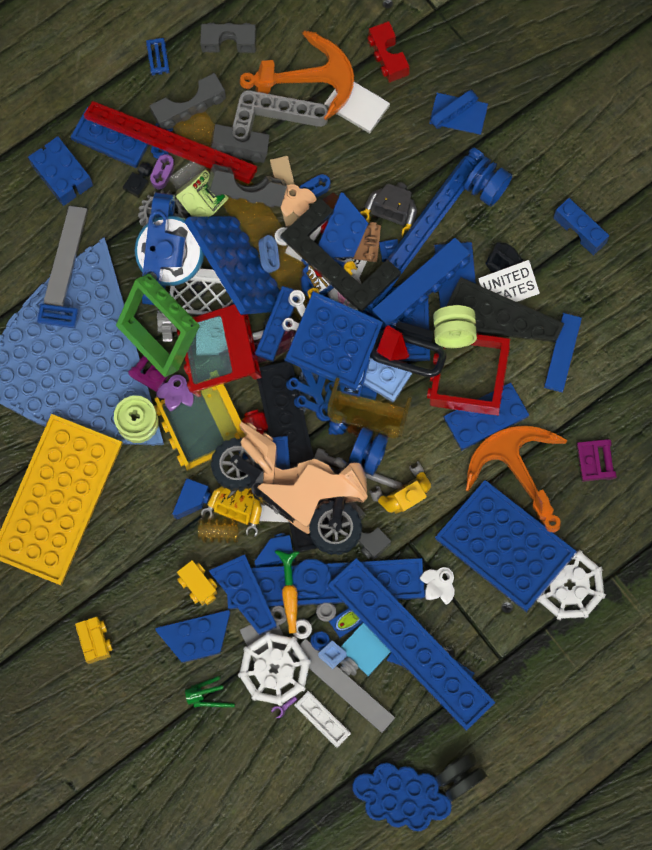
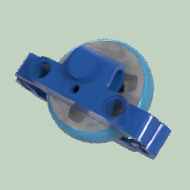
M155 192L149 221L141 229L136 239L135 258L139 269L143 273L142 276L150 273L165 289L166 286L180 285L192 279L200 270L205 255L184 221L186 219L174 216L175 195ZM144 294L142 297V303L154 305L149 300V298Z

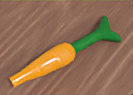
M276 550L275 553L284 564L285 586L282 589V598L289 634L297 633L298 593L297 588L293 585L291 565L299 551L288 554Z

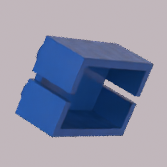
M56 137L45 145V150L40 148L30 155L28 159L31 166L62 206H65L76 198L73 189L74 185L80 195L92 187L93 184L87 172L60 138Z

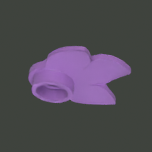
M181 375L172 376L156 393V397L165 398V405L170 412L175 410L181 402L191 407L194 400L193 393L187 387L186 379ZM176 381L181 382L179 387L174 386Z

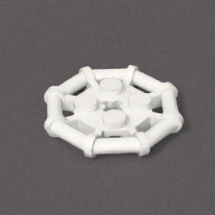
M578 550L577 554L572 558L575 559L574 565H566L550 584V592L545 594L544 591L537 600L559 620L561 618H588L591 611L606 596L603 588L602 567L597 566L581 550ZM579 561L592 572L587 574L582 568L578 567ZM593 576L595 577L596 591L590 589L589 578ZM568 580L575 584L572 590H568V587L564 586V583H567ZM588 594L594 596L584 607L582 600ZM551 596L556 598L561 604L560 609L547 598ZM565 605H577L579 610H564Z
M269 631L249 646L244 647V655L238 678H241L254 701L259 700L283 706V703L301 691H305V683L311 660L305 655L296 637L272 634ZM273 642L286 644L287 647L285 650L276 649L273 647ZM268 643L269 649H267L260 655L254 652L264 644ZM291 649L299 658V662H294L289 652ZM252 655L256 658L254 671L248 672ZM272 664L280 666L277 674L270 672ZM301 666L297 682L293 679L294 670L296 667ZM249 676H256L261 684L258 690ZM289 683L295 685L293 688L282 694L281 689L283 687H285ZM265 687L275 689L277 696L262 692Z

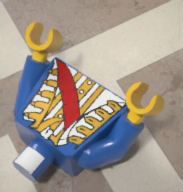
M302 258L301 261L306 266L302 270V277L300 279L302 292L309 299L313 291L323 296L327 295L334 287ZM334 259L350 275H352V269L357 270L353 261L342 262Z

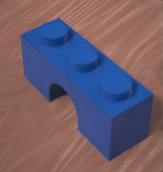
M570 198L555 211L554 219L566 231L569 228L573 229L581 239L580 244L593 256L607 243L610 235Z

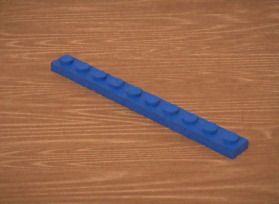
M462 159L387 259L401 271V274L463 192L468 176L474 168L466 159ZM397 279L367 307L370 311L383 300Z

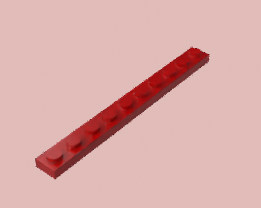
M92 101L84 113V119L212 169L213 164L229 167L232 169L235 179L247 184L251 182L257 172V166L97 102Z

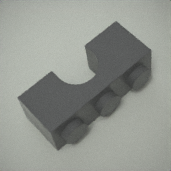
M250 23L201 24L200 44L202 52H220L221 43L230 39L237 43L238 53H256V25Z
M215 124L210 148L238 159L264 163L268 151L269 135L251 131L248 141L240 142L233 136V127Z
M355 502L346 503L358 512L361 520L365 517V513ZM343 516L342 524H343V523H346V522H349V521ZM350 525L343 527L348 534L350 532ZM377 528L372 533L366 534L361 532L358 544L361 546V552L366 558L369 559L371 557L375 560L391 546V540Z

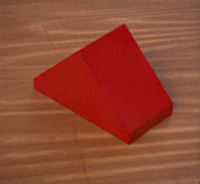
M387 325L377 352L390 361L407 359L409 354L402 333Z

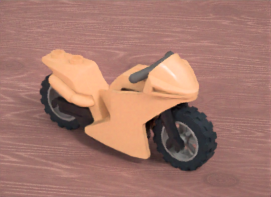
M243 422L239 425L246 437L240 439L231 438V440H225L222 442V445L217 446L215 453L212 455L211 468L216 481L223 488H227L230 491H244V489L251 488L254 498L260 501L262 505L268 506L274 510V513L280 514L306 534L310 533L314 545L322 552L330 555H341L351 551L358 544L362 532L361 519L358 512L351 505L345 503L357 501L364 503L368 498L366 475L360 463H350L348 465L343 459L336 457L334 462L340 467L336 470V474L329 465L317 459L299 463L298 467L291 469H279L276 467L277 448L273 438L266 433H263V435L258 433L255 426L250 423L244 424ZM241 451L240 455H233L232 452ZM245 453L249 459H242L243 454ZM230 454L231 462L224 461L225 458ZM223 465L232 466V467L225 473V471H224V469H223ZM235 470L237 478H232L229 475ZM343 516H344L349 522H346V523H343V524H342ZM326 517L329 520L328 525L322 524ZM350 525V532L348 534L343 531V527ZM321 528L329 529V532L323 536ZM332 533L335 534V542L327 540ZM341 535H344L346 537L344 540L338 542V537H340Z

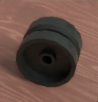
M472 752L462 759L459 758L451 763L442 773L435 777L441 787L453 781L454 785L448 788L445 793L451 802L488 777L483 768H477L471 773L469 772V769L477 763V759Z

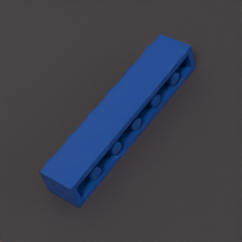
M454 238L373 308L372 317L382 321L384 329L387 325L395 329L398 321L405 316L409 317L415 311L414 308L418 304L422 305L428 300V296L432 292L436 293L439 291L442 283L446 280L450 281L456 275V271L459 268H465L470 262L471 253Z

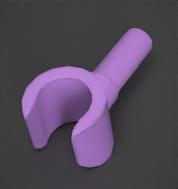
M294 696L285 704H283V706L273 707L271 712L273 713L277 708H279L281 710V714L276 718L283 717L285 714V710L290 705H292L297 700V698Z

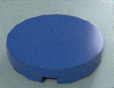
M306 559L295 567L292 574L293 585L301 596L308 599L318 598L329 589L328 584L331 582V573L322 561Z

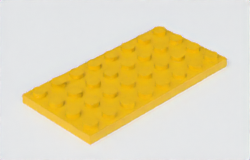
M51 414L0 530V561L62 586L123 442Z

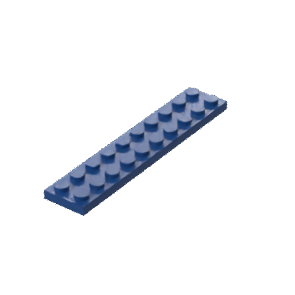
M422 558L361 562L396 600L425 598L424 582L420 580L423 574ZM352 562L325 564L331 573V581ZM284 566L251 568L268 607L284 606L282 589L285 586ZM292 566V574L296 566ZM330 588L324 595L318 598L308 599L298 593L297 606L343 603ZM227 595L228 610L238 609Z
M357 558L328 584L329 588L465 731L495 704V701Z

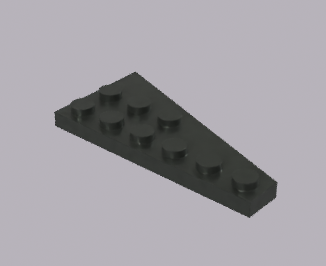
M460 277L446 305H462L472 308L475 311L476 331L480 334L556 342L564 326V323L462 277Z

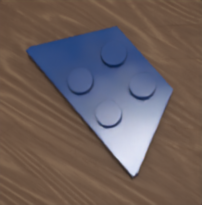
M341 192L333 209L334 214L330 216L318 244L333 259L353 258L368 226L366 219L345 194Z
M227 610L158 627L155 630L182 663L221 654L230 611Z

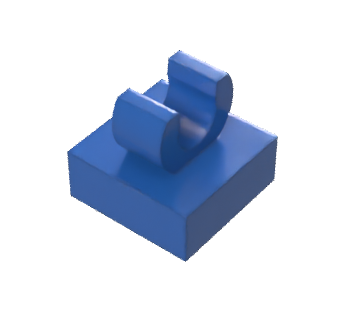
M397 239L379 242L382 262H386L398 246Z

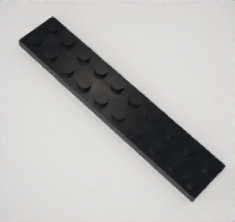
M286 361L260 367L262 378L257 379L269 436H288L290 469L298 467L299 463L314 459L303 407L298 408L294 404V399L300 396L299 390H289L286 386V382L289 379L296 378L293 364ZM327 517L322 522L324 525L329 523ZM289 522L295 551L302 553L319 549L314 545L310 533L306 534ZM321 528L323 536L329 532V529ZM331 534V535L327 538V540L333 542V538H332V534Z

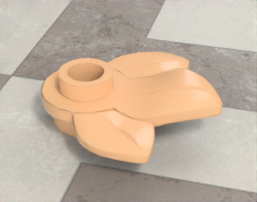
M294 184L287 185L281 211L285 217L289 216L292 212L301 217L309 209V204L317 201L316 196L309 189H300ZM289 191H295V196H290Z

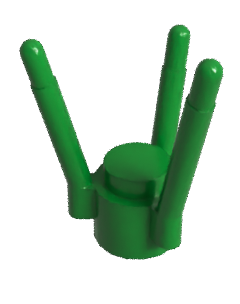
M220 676L185 689L188 705L194 704V708L200 706L235 707V704L200 701L204 700L203 694L224 688L221 685L202 690V687L220 680Z

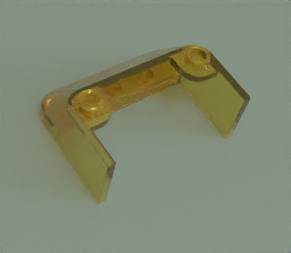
M336 378L328 403V417L337 424L343 422L362 428L366 427L373 431L385 433L390 438L397 439L403 436L410 414L412 397L407 398L405 408L363 397H356L342 393L340 391V378Z

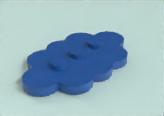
M383 763L376 767L373 775H359L353 782L355 796L360 800L366 801L365 810L367 815L375 821L386 819L391 826L396 828L407 825L409 829L420 832L429 826L431 819L443 820L451 812V802L447 796L438 793L439 785L435 777L430 774L418 775L411 767H403L398 770L390 763Z

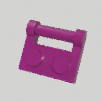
M143 355L136 366L129 370L128 374L133 379L157 392L168 376L164 377L153 365H151L145 375L141 373V370L149 361Z
M611 440L577 443L582 482L617 478L616 471L613 469L610 449L612 446ZM598 448H603L606 472H601Z

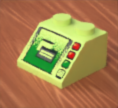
M207 169L176 191V198L192 217L212 216L229 199L227 195L222 194L218 196L209 191L207 183L210 173Z

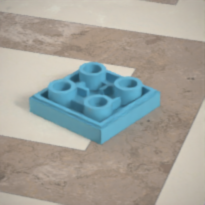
M363 623L341 646L346 652L347 657L351 658L367 676L390 653Z

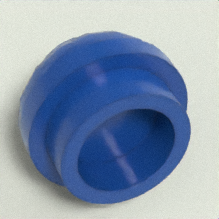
M340 416L333 417L329 422L330 427L328 431L330 435H342L346 432L348 425Z

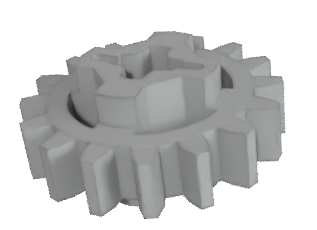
M158 310V332H162L163 342H172L173 332H177V328Z

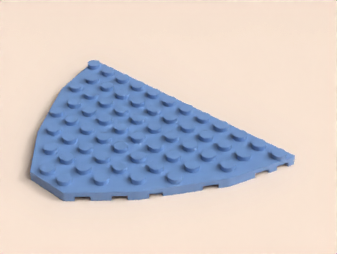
M102 238L99 240V243L85 249V252L75 259L63 307L78 308L76 328L62 327L56 332L50 325L38 324V313L31 307V304L44 292L46 293L50 277L44 284L38 287L22 305L23 307L17 314L15 313L6 324L7 327L2 335H0V404L45 427L51 414L122 441L123 444L164 445L159 426L155 435L150 440L142 443H132L120 435L114 422L115 408L124 398L142 396L151 403L152 400L148 387L128 374L129 370L136 366L140 358L134 344L116 327L124 307V302L106 240Z

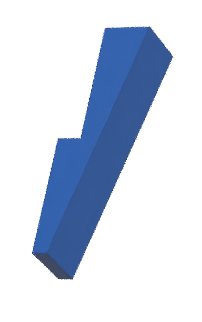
M563 313L561 322L564 323V326L555 343L544 388L563 393L581 317Z

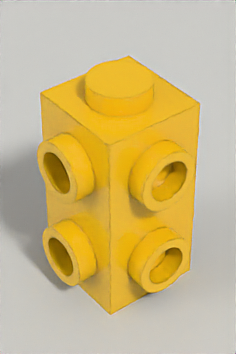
M192 560L177 571L179 576L177 581L183 588L188 587L191 591L189 596L195 604L199 602L202 606L205 603L209 605L216 599L217 591L215 589L218 586L211 578L207 580L203 574L206 572L199 562L195 564Z

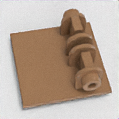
M375 222L368 224L355 256L351 259L377 262L381 225H377Z

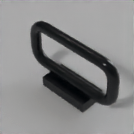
M400 321L397 322L395 330L402 333L404 342L436 351L439 354L436 367L432 370L398 360L390 361L384 356L379 355L377 347L384 330L379 331L370 354L374 361L425 377H435L443 370L447 354L442 346L433 343L434 331Z

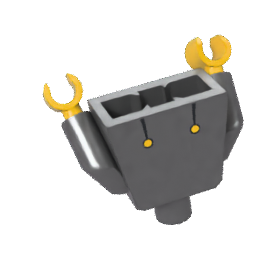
M400 182L396 186L386 184L383 189L372 192L364 206L365 210L360 213L362 216H367L366 221L368 223L370 222V211L372 215L403 226L406 223V227L403 228L401 233L403 237L404 231H409L414 224L417 209L414 200L411 199V192L406 190L407 186L404 183Z

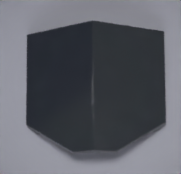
M496 242L485 264L491 273L522 263L525 260L521 259L517 251L509 244Z

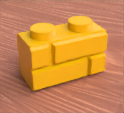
M94 617L75 624L84 657L88 664L111 657L110 651L113 648L110 639L106 640L104 633L107 632L104 620L100 621L98 617Z

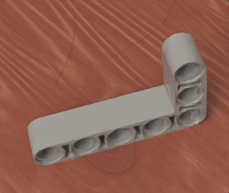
M244 91L240 96L235 115L233 136L240 142L248 141L255 115L322 127L328 122V119H324L328 109L325 105L254 91ZM248 100L253 101L250 104L245 103ZM264 104H270L269 107H263ZM282 107L288 108L287 110H281ZM300 110L306 111L303 114L298 113ZM317 114H323L324 116H322V117H317L316 115H317ZM242 117H248L247 120H241ZM239 133L245 134L242 137L237 136Z

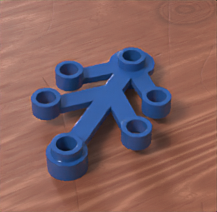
M301 368L308 386L299 382L296 378L289 379L286 382V386L289 390L296 389L314 397L316 403L308 401L305 396L300 395L294 399L295 406L298 408H308L316 412L319 420L329 421L334 415V408L331 403L334 393L338 389L337 384L329 382L325 385L326 396L323 400L321 393L326 378L318 375L315 382L312 373Z

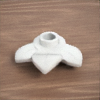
M442 567L437 571L430 569L421 575L420 580L427 584L425 590L426 600L441 597L445 604L451 602L455 590L452 585L454 574L449 568ZM443 574L447 575L446 581L442 578Z

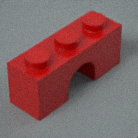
M388 21L369 28L367 41L369 46H373L375 50L374 57L376 61H380L383 77H387L390 83L408 76L410 67L404 53L391 54L387 51V48L394 46L396 43V36L390 22Z

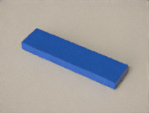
M285 286L281 287L255 352L256 356L274 361L286 331L283 329L282 323L285 319L291 318L295 308L288 301V297L294 289ZM293 297V301L297 302L298 298Z

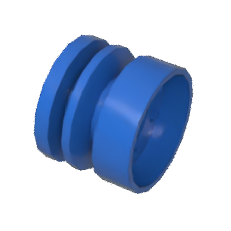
M485 157L469 174L464 189L468 192L472 190L474 196L482 191L480 200L491 207L507 189L513 175L503 168L494 173L497 164L495 162L490 164L491 160Z

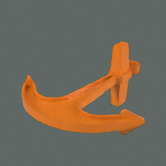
M303 31L302 34L312 46L325 53L328 57L326 65L274 73V61L266 60L261 61L259 70L254 76L251 73H243L241 75L240 85L243 88L250 89L255 85V92L269 94L271 87L276 83L324 82L332 85L336 89L337 95L330 104L328 112L324 117L325 120L345 106L351 96L354 84L353 69L343 51L331 41L319 36L315 32Z
M533 426L506 428L484 440L470 460L466 491H469L477 480L486 462L490 460L503 461L532 498L533 509L536 511L541 524L545 526L547 531L557 532L561 525L558 516L553 515L554 509L550 505L549 498L544 490H537L519 451L523 444L530 441L566 444L567 440L553 432ZM550 522H555L556 524L551 526Z

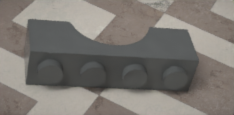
M213 73L199 80L197 94L187 102L175 103L165 97L149 105L151 114L158 126L162 129H171L175 124L187 121L192 115L202 113L214 104L222 103L226 99L225 90L216 74Z
M216 164L212 165L207 183L209 191L214 195H229L232 199L239 200L242 198L250 203L261 202L268 207H281L287 188L283 179L266 176L260 183L253 186L241 185L235 181L231 168Z

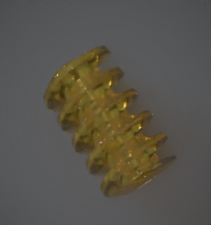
M200 518L198 541L201 537L203 543H206L209 537L210 542L214 543L217 537L219 543H222L224 538L226 543H230L231 538H233L234 543H238L239 525L238 523L235 524L234 519H231L230 524H227L226 518L223 519L222 524L219 523L218 518L215 519L214 524H212L210 518L204 524L203 519Z

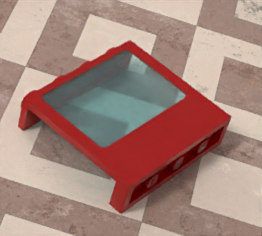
M234 304L193 317L200 327L185 356L186 364H184V370L189 377L187 386L190 392L200 397L201 390L246 376H251L254 380L262 378L258 358L255 355L256 348L248 314L241 315ZM177 330L178 337L181 333L179 330Z

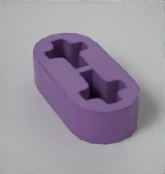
M170 155L160 156L152 171L150 180L152 186L156 189H163L167 185L174 170V161ZM169 161V165H166L163 170V163ZM162 174V181L156 183L155 178L159 179L160 175Z

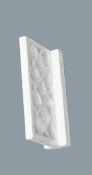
M200 269L189 280L193 282L190 284L185 282L188 286L180 292L177 291L175 286H170V295L175 300L180 296L185 302L183 309L191 315H202L212 312L208 306L215 300L223 308L233 303L231 300L228 304L224 305L220 301L219 297L226 292V289L217 296L210 289L216 283L222 285L215 271L211 269ZM197 281H202L206 288L197 294L191 285H194ZM190 288L196 296L187 303L182 294ZM209 290L214 298L206 304L200 296ZM199 298L204 306L200 310H193L190 304Z

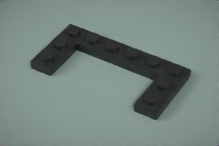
M320 198L287 228L280 237L355 308L362 312L401 275V271L387 260L362 284L356 281L309 237L334 214V210Z

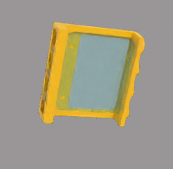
M218 371L210 373L211 378L208 380L220 377ZM224 384L201 390L200 397L193 394L194 400L191 407L181 402L171 412L165 405V399L159 401L158 397L155 398V411L158 416L162 415L164 420L161 422L165 433H170L172 437L169 439L173 450L177 448L180 455L176 457L181 467L185 465L187 470L211 460L213 453L216 451L215 449L218 445H222L223 441H229L231 438L240 439L246 437L240 428L241 420Z

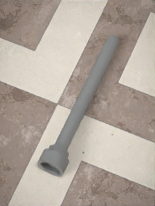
M317 449L314 459L340 468L335 464V458L328 456V453L325 452L326 450ZM365 473L366 478L389 487L399 489L403 486L401 482L377 473L374 476Z

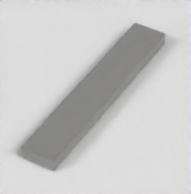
M69 206L44 304L62 307L64 305L88 213L87 208Z
M305 639L300 644V647L307 658L311 660L309 669L378 731L383 733L395 717L337 666L332 669L318 656L320 651L315 650L311 643ZM293 652L292 654L299 660L295 652Z

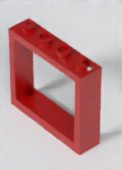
M477 334V340L471 345L501 349L492 402L438 394L440 373L435 377H430V382H433L432 388H428L427 392L430 406L499 416L510 350V339ZM435 353V354H434V359H433V364H434V365L437 364V361H438V358H439V354H438V353Z

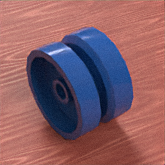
M363 427L353 447L348 465L350 463H360L362 465L363 461L366 460L363 467L364 472L374 476L384 457L389 436L379 433L376 435L373 443H371L373 430Z

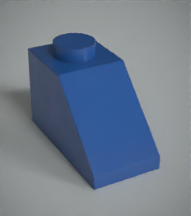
M186 479L172 513L173 517L180 519L202 509L205 503L208 504L211 497L209 487Z
M282 533L271 538L255 560L256 568L283 564L275 551L280 550L288 554L293 552L290 535L286 536V534Z

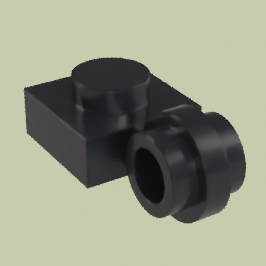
M142 162L138 168L140 174L137 175L132 172L123 189L140 198L149 184L148 180L144 179V177L151 175L153 171L151 164Z

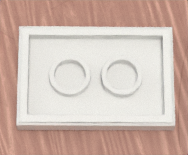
M354 82L348 102L336 114L370 134L389 108L390 103ZM336 89L324 104L327 109H329L330 104L337 95Z

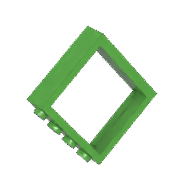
M150 273L135 280L116 323V327L164 377L179 370L200 327ZM144 294L181 332L171 354L134 318Z

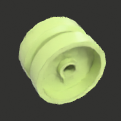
M452 305L440 308L434 313L435 343L439 346L462 348L471 345L477 340L475 311L472 308Z
M129 396L119 402L115 408L114 422L120 435L125 440L132 443H142L150 440L155 435L159 426V418L153 404L147 398Z

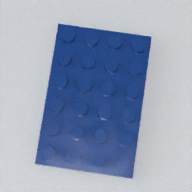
M235 216L188 217L184 221L239 313L244 315L272 312L280 290L270 273L262 268L259 253L252 246L248 235L244 233L238 219Z
M486 480L483 481L435 537L436 541L526 613L577 554L576 550L554 533L547 531L544 525Z

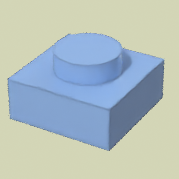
M331 641L318 653V656L333 669L347 657V654L334 641Z

